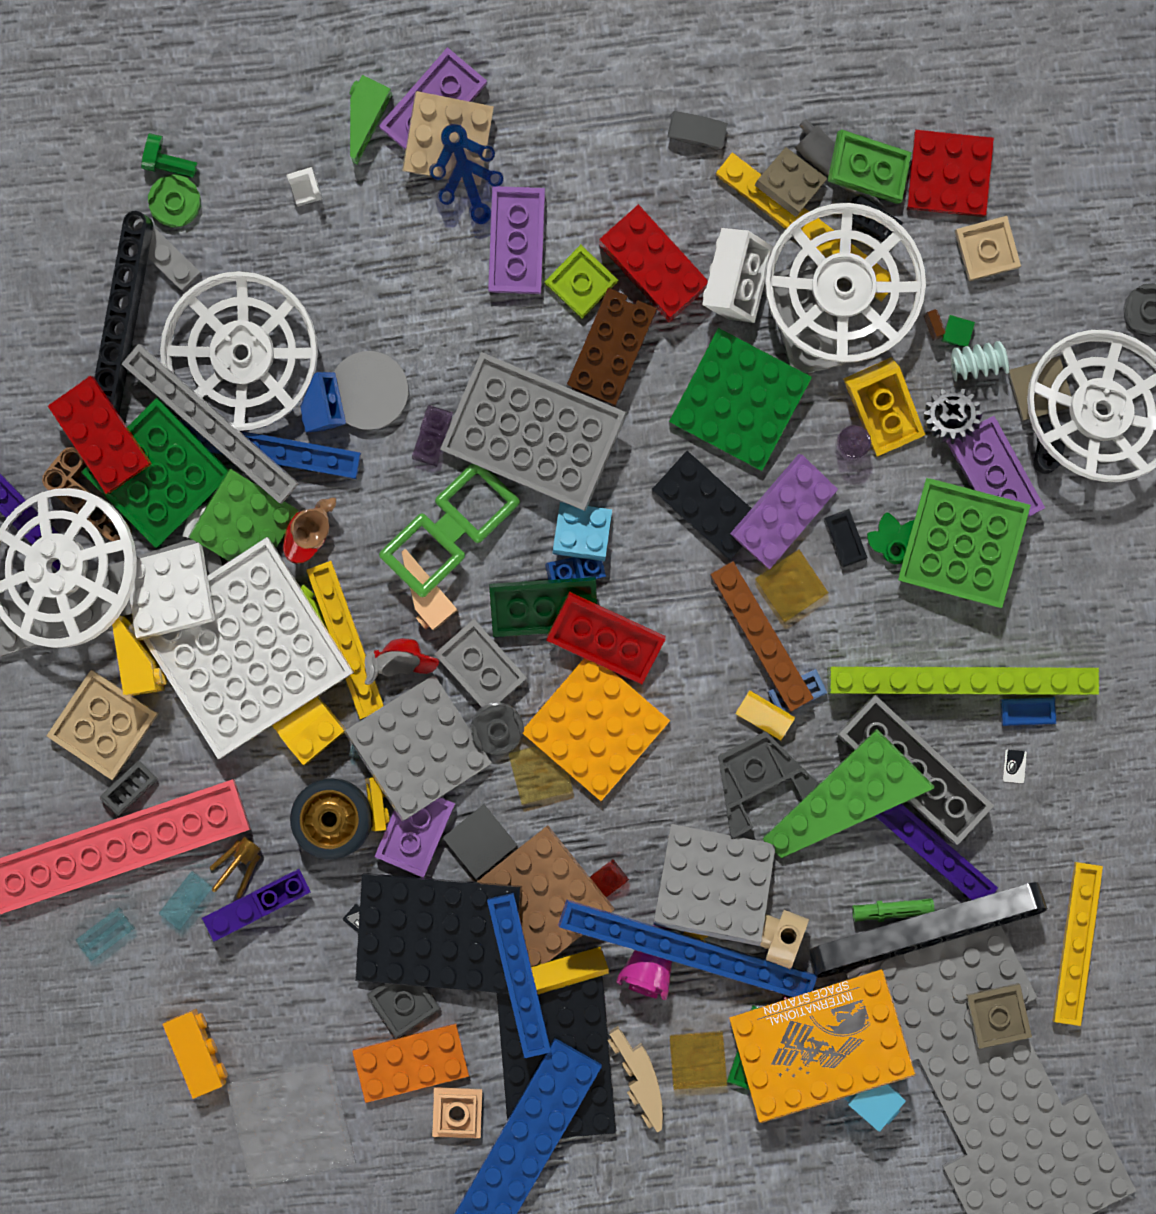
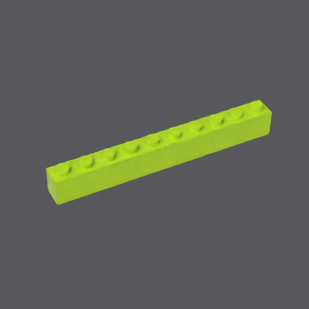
M827 667V694L1099 695V668Z

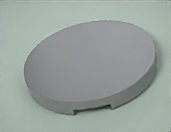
M362 351L347 357L337 366L334 372L337 378L345 420L348 425L366 431L379 430L394 422L403 413L409 397L408 381L400 365L391 357L380 352Z

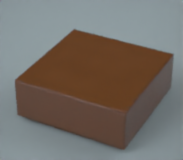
M934 309L924 315V319L932 340L942 338L946 331L938 310Z

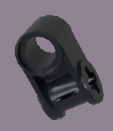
M1041 422L1040 427L1044 434L1054 430L1051 422ZM1037 437L1034 467L1039 473H1052L1061 464L1048 453ZM1058 439L1052 442L1051 445L1063 456L1065 444L1062 440ZM1046 455H1048L1049 460L1052 461V463L1049 466L1047 465V460L1043 459Z

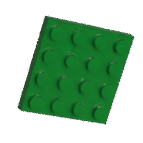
M718 328L669 422L762 471L812 377Z
M156 398L127 426L152 464L110 494L104 492L88 466L82 473L155 548H158L218 489L229 470L159 398Z

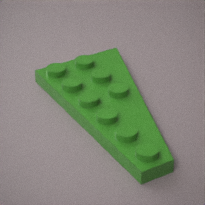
M876 729L763 837V840L774 845L775 852L783 858L934 789V785Z

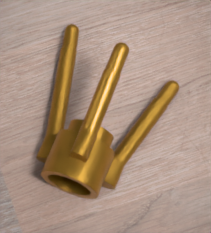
M243 837L241 841L237 840L226 853L210 866V870L213 871L235 853L233 855L235 857L234 861L219 878L212 891L216 892L240 862L246 865L250 861L236 895L240 899L256 863L261 858L258 855L261 848L246 837Z

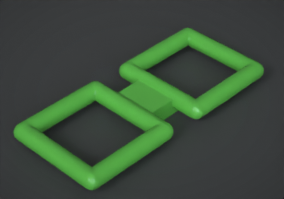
M473 463L470 464L436 497L435 503L446 513L437 523L434 524L425 514L421 513L380 551L379 557L420 597L427 596L465 558V553L455 542L466 533L474 542L481 543L519 506L520 500L491 471ZM476 473L507 502L479 530L448 501ZM421 526L452 555L424 584L415 578L392 555Z

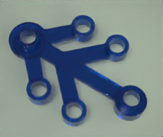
M449 124L441 132V142L444 147L437 162L430 166L429 174L436 180L443 179L446 175L445 167L453 153L456 164L445 188L439 190L437 198L444 205L451 204L455 198L456 188L462 178L471 204L469 217L477 224H485L491 218V209L488 205L481 202L472 173L487 180L488 184L494 187H498L503 183V175L497 170H489L468 160L464 148L478 154L479 158L485 162H490L494 159L495 150L489 145H481L468 139L467 132L461 125ZM456 132L458 135V139L455 142H451L449 139L450 134ZM484 149H490L491 151L488 158H484L482 155ZM441 167L442 173L439 176H435L433 174L434 168ZM493 174H498L499 180L496 183L491 182ZM444 192L450 193V199L447 201L442 200ZM477 208L483 209V214L480 217L475 216Z

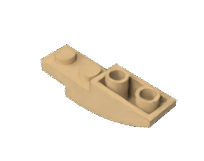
M617 1026L609 1031L611 1038L608 1042L616 1054L621 1052L626 1060L622 1065L630 1077L635 1075L636 1077L628 1082L631 1090L627 1091L635 1106L637 1104L641 1105L645 1112L641 1116L648 1128L654 1127L658 1133L662 1130L663 1113L661 1094L654 1067L642 1043L632 1048L620 1027Z

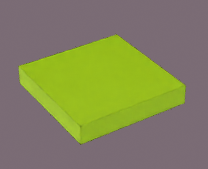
M580 244L548 277L544 284L583 319L604 298L607 289H612L619 280Z

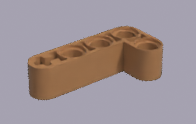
M69 447L64 449L45 471L42 482L47 490L72 488L91 493L77 481L87 465L76 448ZM78 454L80 458L79 463L74 467H70L68 463L70 456ZM60 474L62 476V483L59 487L54 488L52 486V479L55 475ZM56 496L77 514L87 502L82 499L80 503L74 504L72 496ZM104 512L102 518L98 521L93 520L91 513L87 520L103 536L111 541L120 540V536L115 534V530L107 526L108 523L111 522L113 524V522ZM125 521L132 535V528L129 525V523Z

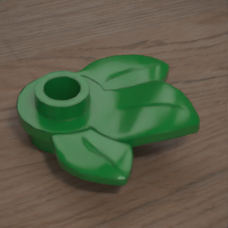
M888 512L885 513L879 521L878 531L867 533L870 547L874 551L882 553L886 561L891 564L903 563L914 520L901 526L894 516ZM892 547H897L899 549L898 556H894L892 554Z

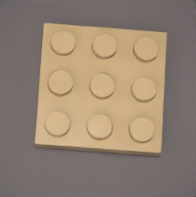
M416 91L402 171L480 186L494 106Z
M90 670L46 736L109 779L115 780L158 716V713L133 696L123 695V690L96 671Z

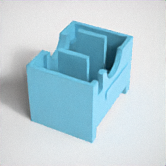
M890 1084L844 1098L849 1102L848 1105L879 1132L886 1124L889 1125L900 1112L901 1106L906 1102L901 1094Z

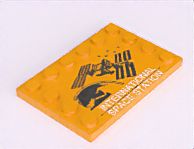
M882 969L729 1017L760 1123L916 1076Z

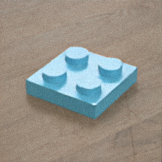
M560 502L553 554L605 561L612 509L588 506L586 511L570 504Z

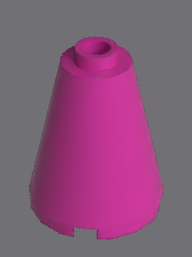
M634 950L619 973L616 982L622 986L623 981L630 984L629 990L657 999L658 994H661L662 1000H666L669 994L672 961Z

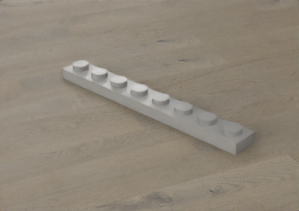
M138 344L123 361L122 365L277 502L282 504L298 486L299 483L141 344Z

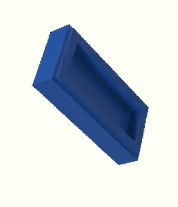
M1055 697L1000 699L1002 726L1056 724Z

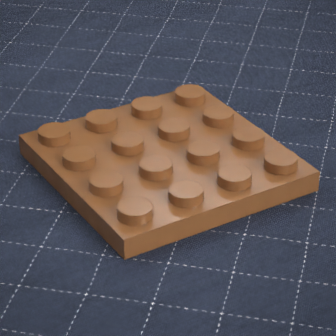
M548 825L477 881L522 886L520 921L531 967L548 963L583 935L558 926L566 899L610 913L615 909Z

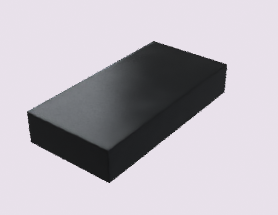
M850 509L824 518L842 568L868 558Z

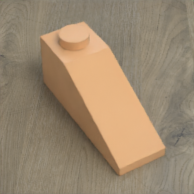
M404 549L401 553L405 568L424 584L430 578L429 575L412 555ZM438 586L425 597H420L410 588L415 610L419 613L416 619L425 630L430 627L435 631L458 611Z

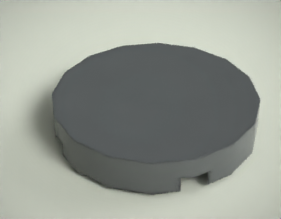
M1154 283L1143 284L1137 287L1125 300L1123 307L1124 319L1129 328L1139 335L1147 337L1156 336V284Z
M500 702L490 703L480 708L474 715L470 726L471 736L477 747L491 755L507 754L515 749L524 732L523 720L517 710L509 704Z

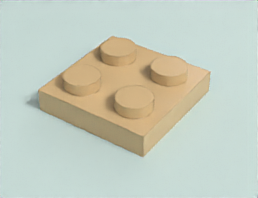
M1007 216L955 230L968 281L1021 267Z

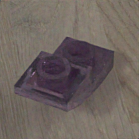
M431 405L427 406L412 454L413 460L437 467L442 453L440 448L450 427L453 412Z

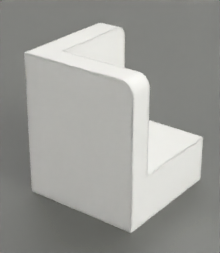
M312 167L287 174V179L291 185L298 207L322 199Z

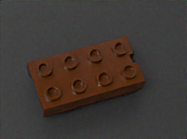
M608 288L567 382V388L587 393L608 403L610 406L616 407L657 308L637 300L636 304H632L627 301V295Z

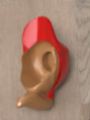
M336 498L321 499L316 503L314 509L303 510L294 515L285 530L283 544L284 554L288 561L304 563L311 559L321 548L329 533L327 513L329 511L332 512L335 508Z

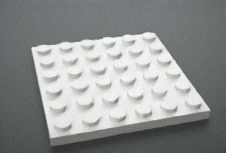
M268 537L208 575L215 621L144 639L147 647L218 759L226 756L354 673Z

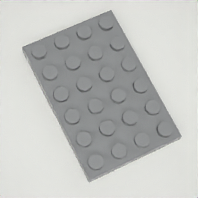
M481 352L440 450L586 511L627 413Z

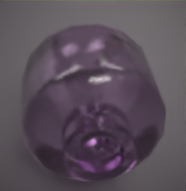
M851 425L842 429L836 438L835 445L837 452L842 458L856 461L868 453L872 442L871 436L862 426Z

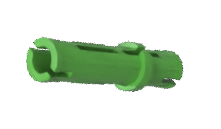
M933 898L883 903L881 900L876 901L875 904L852 905L854 922L867 920L884 922V919L914 917L935 911Z

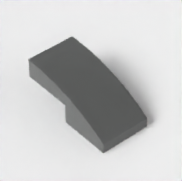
M673 111L667 137L687 144L697 143L720 150L723 148L728 123L690 113Z

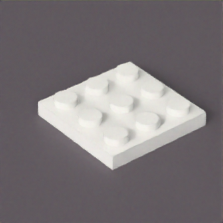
M200 543L137 559L136 578L129 598L136 639L144 640L215 621L203 547Z

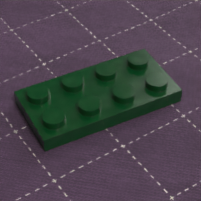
M596 577L489 584L493 637L548 634L569 592L597 604Z

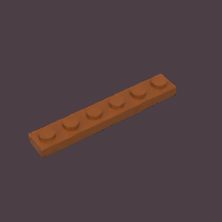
M734 561L711 573V578L789 711L792 712L813 700L811 692Z

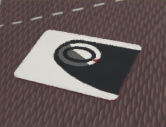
M1008 749L1005 751L1004 782L1024 783L1026 751Z

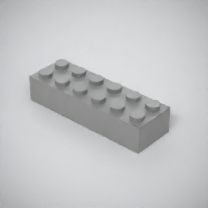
M876 695L871 696L836 735L854 751L878 729L934 785V789L908 800V802L951 843L958 845L994 805Z

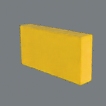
M750 690L735 713L779 740H782L795 719L793 715Z

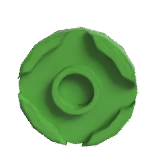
M176 174L162 177L152 185L148 194V204L152 216L162 225L171 228L183 227L191 223L198 215L201 207V196L194 183L188 178Z

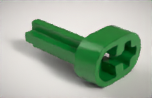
M152 133L148 134L142 156L141 169L153 172L156 169H161L194 178L197 162L162 154L163 136Z

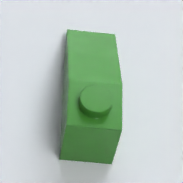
M364 75L361 76L359 81L356 80L353 83L349 93L351 95L350 157L352 162L357 165L393 96L390 88Z

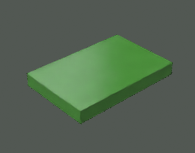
M841 129L837 132L828 182L899 204L903 200L912 152Z

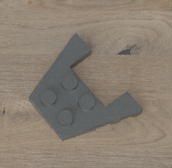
M766 731L718 755L732 839L754 828L742 805L743 801L788 778H791L802 800L819 784Z

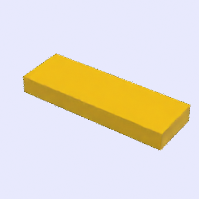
M601 947L531 967L538 994L609 974V968Z

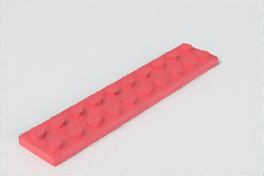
M232 779L0 858V914L251 830L235 780Z

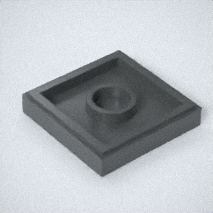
M485 804L443 837L475 879L517 846L516 842Z
M382 983L367 993V996L396 1039L441 1009L429 989L423 986Z

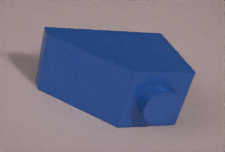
M317 372L312 377L300 405L302 421L306 432H323L346 424L335 372Z

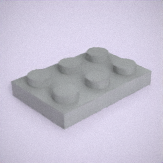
M475 619L435 653L436 657L481 707L490 703L501 702L527 679Z

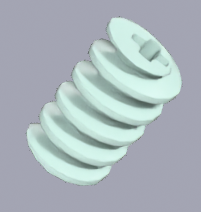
M996 341L993 347L990 343H985L983 350L978 344L973 346L972 351L968 346L963 347L962 353L958 348L952 350L951 371L955 382L960 373L964 380H967L968 372H971L974 379H977L979 370H982L985 377H988L989 369H992L994 374L998 375L1000 367H1003L1006 374L1009 373L1007 352L1000 341Z

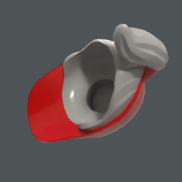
M400 638L392 640L383 650H374L367 653L365 657L367 676L365 684L370 685L373 683L378 673L384 676H393L399 673L409 675L412 672L420 674L431 673L438 667L439 659L422 654L419 643L414 639Z

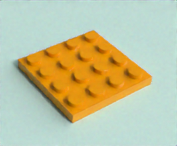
M584 658L524 727L522 734L596 798L602 801L670 720L612 670Z

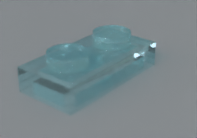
M191 871L159 914L179 930L182 929L214 886L196 872Z

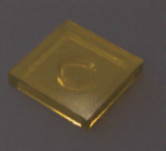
M800 549L755 578L783 622H786L828 594V591Z
M534 746L508 753L522 805L573 791L569 773L539 747Z
M723 1031L669 1034L673 1090L727 1086Z

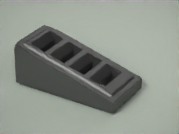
M138 760L100 796V800L120 818L158 779ZM136 771L147 780L144 784L134 775ZM129 779L139 788L137 791L127 783ZM121 787L131 795L128 799L119 791ZM113 795L123 803L120 807L111 799Z

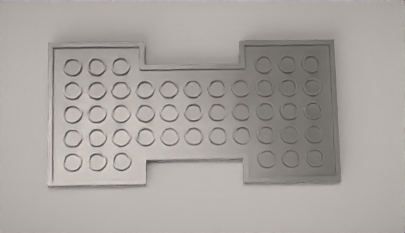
M1001 926L845 972L849 980L881 969L884 971L911 1060H919L965 1151V1154L942 1166L966 1214H1093L1136 1192L1088 1095L1083 1093L1062 1104L1028 1038L981 1049L977 1047L966 994L1019 983L1024 1004L1038 998Z

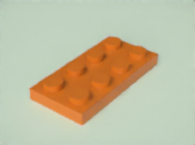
M457 1023L352 1050L365 1103L469 1077Z

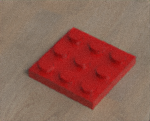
M915 129L906 209L985 217L994 138Z

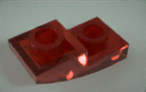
M614 859L590 876L606 898L629 880Z

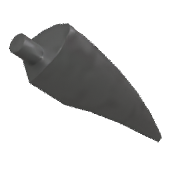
M805 119L799 127L807 136L795 149L828 178L835 143L818 125L814 127ZM840 186L857 197L862 196L881 209L885 207L874 196Z

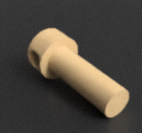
M786 910L783 911L781 919L765 914L760 946L769 949L766 960L791 969L809 919ZM789 935L794 939V942L786 944L781 940V937Z

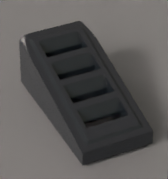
M862 196L855 197L851 201L853 204L865 205L880 210L892 217L901 226L903 224L902 221ZM853 214L852 227L881 242L885 241L893 233L891 230H888L885 235L882 233L885 226L881 223L875 229L873 228L876 223L875 220L869 219L868 223H865V216L859 215L857 218L856 214Z

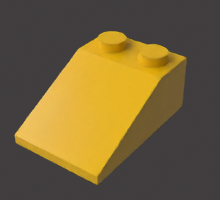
M892 357L843 378L851 401L877 457L925 436L900 366Z
M119 616L112 624L123 695L137 696L165 691L164 685L168 683L166 675L145 642L136 639L134 627L127 617Z
M319 696L272 725L302 765L309 764L344 735V731L347 730Z

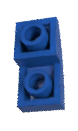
M572 557L545 564L548 580L587 577L599 579L606 577L603 561Z

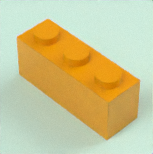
M194 1009L162 1024L192 1099L223 1087L227 1083L225 1080L228 1077L226 1068L222 1062L218 1063L215 1055L218 1052L217 1046L213 1038H208L205 1031L207 1022L202 1013L198 1014L197 1009Z

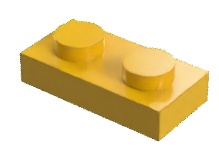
M374 777L365 778L367 799L372 810L371 831L386 830V824H389L388 809L383 807L382 799L386 796Z

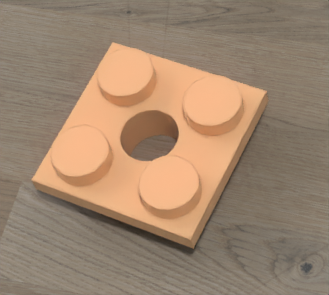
M434 1087L432 1137L481 1138L482 1089ZM455 1106L461 1107L465 1112L464 1118L461 1120L452 1119L450 1109Z

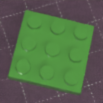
M229 469L188 537L226 560L231 561L266 537L271 540L276 548L284 536L289 522L299 510L285 501L280 504L262 487L234 470Z

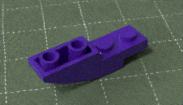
M297 869L201 919L212 941L215 942L311 893L300 869Z

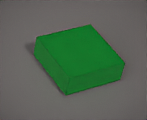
M949 315L945 327L946 332L941 341L962 348L968 346L975 322Z

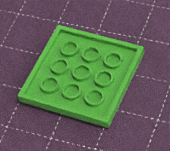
M926 478L898 581L1002 608L1031 505Z

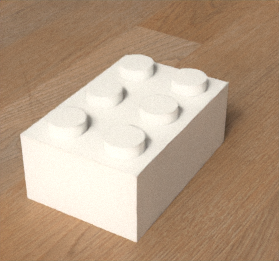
M721 228L720 236L716 241L714 260L709 270L710 276L707 288L703 293L702 305L728 320L755 323L765 283L767 265L773 246L750 231Z

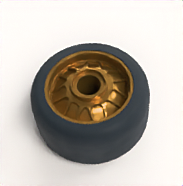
M335 778L316 781L305 787L296 797L290 814L291 830L297 843L309 854L322 859L345 857L359 849L370 833L372 827L370 803L365 794L348 781ZM328 811L335 813L337 816V823L333 827L327 826L323 820L325 813Z

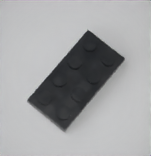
M687 450L652 488V491L730 561L743 547L730 533L752 508Z

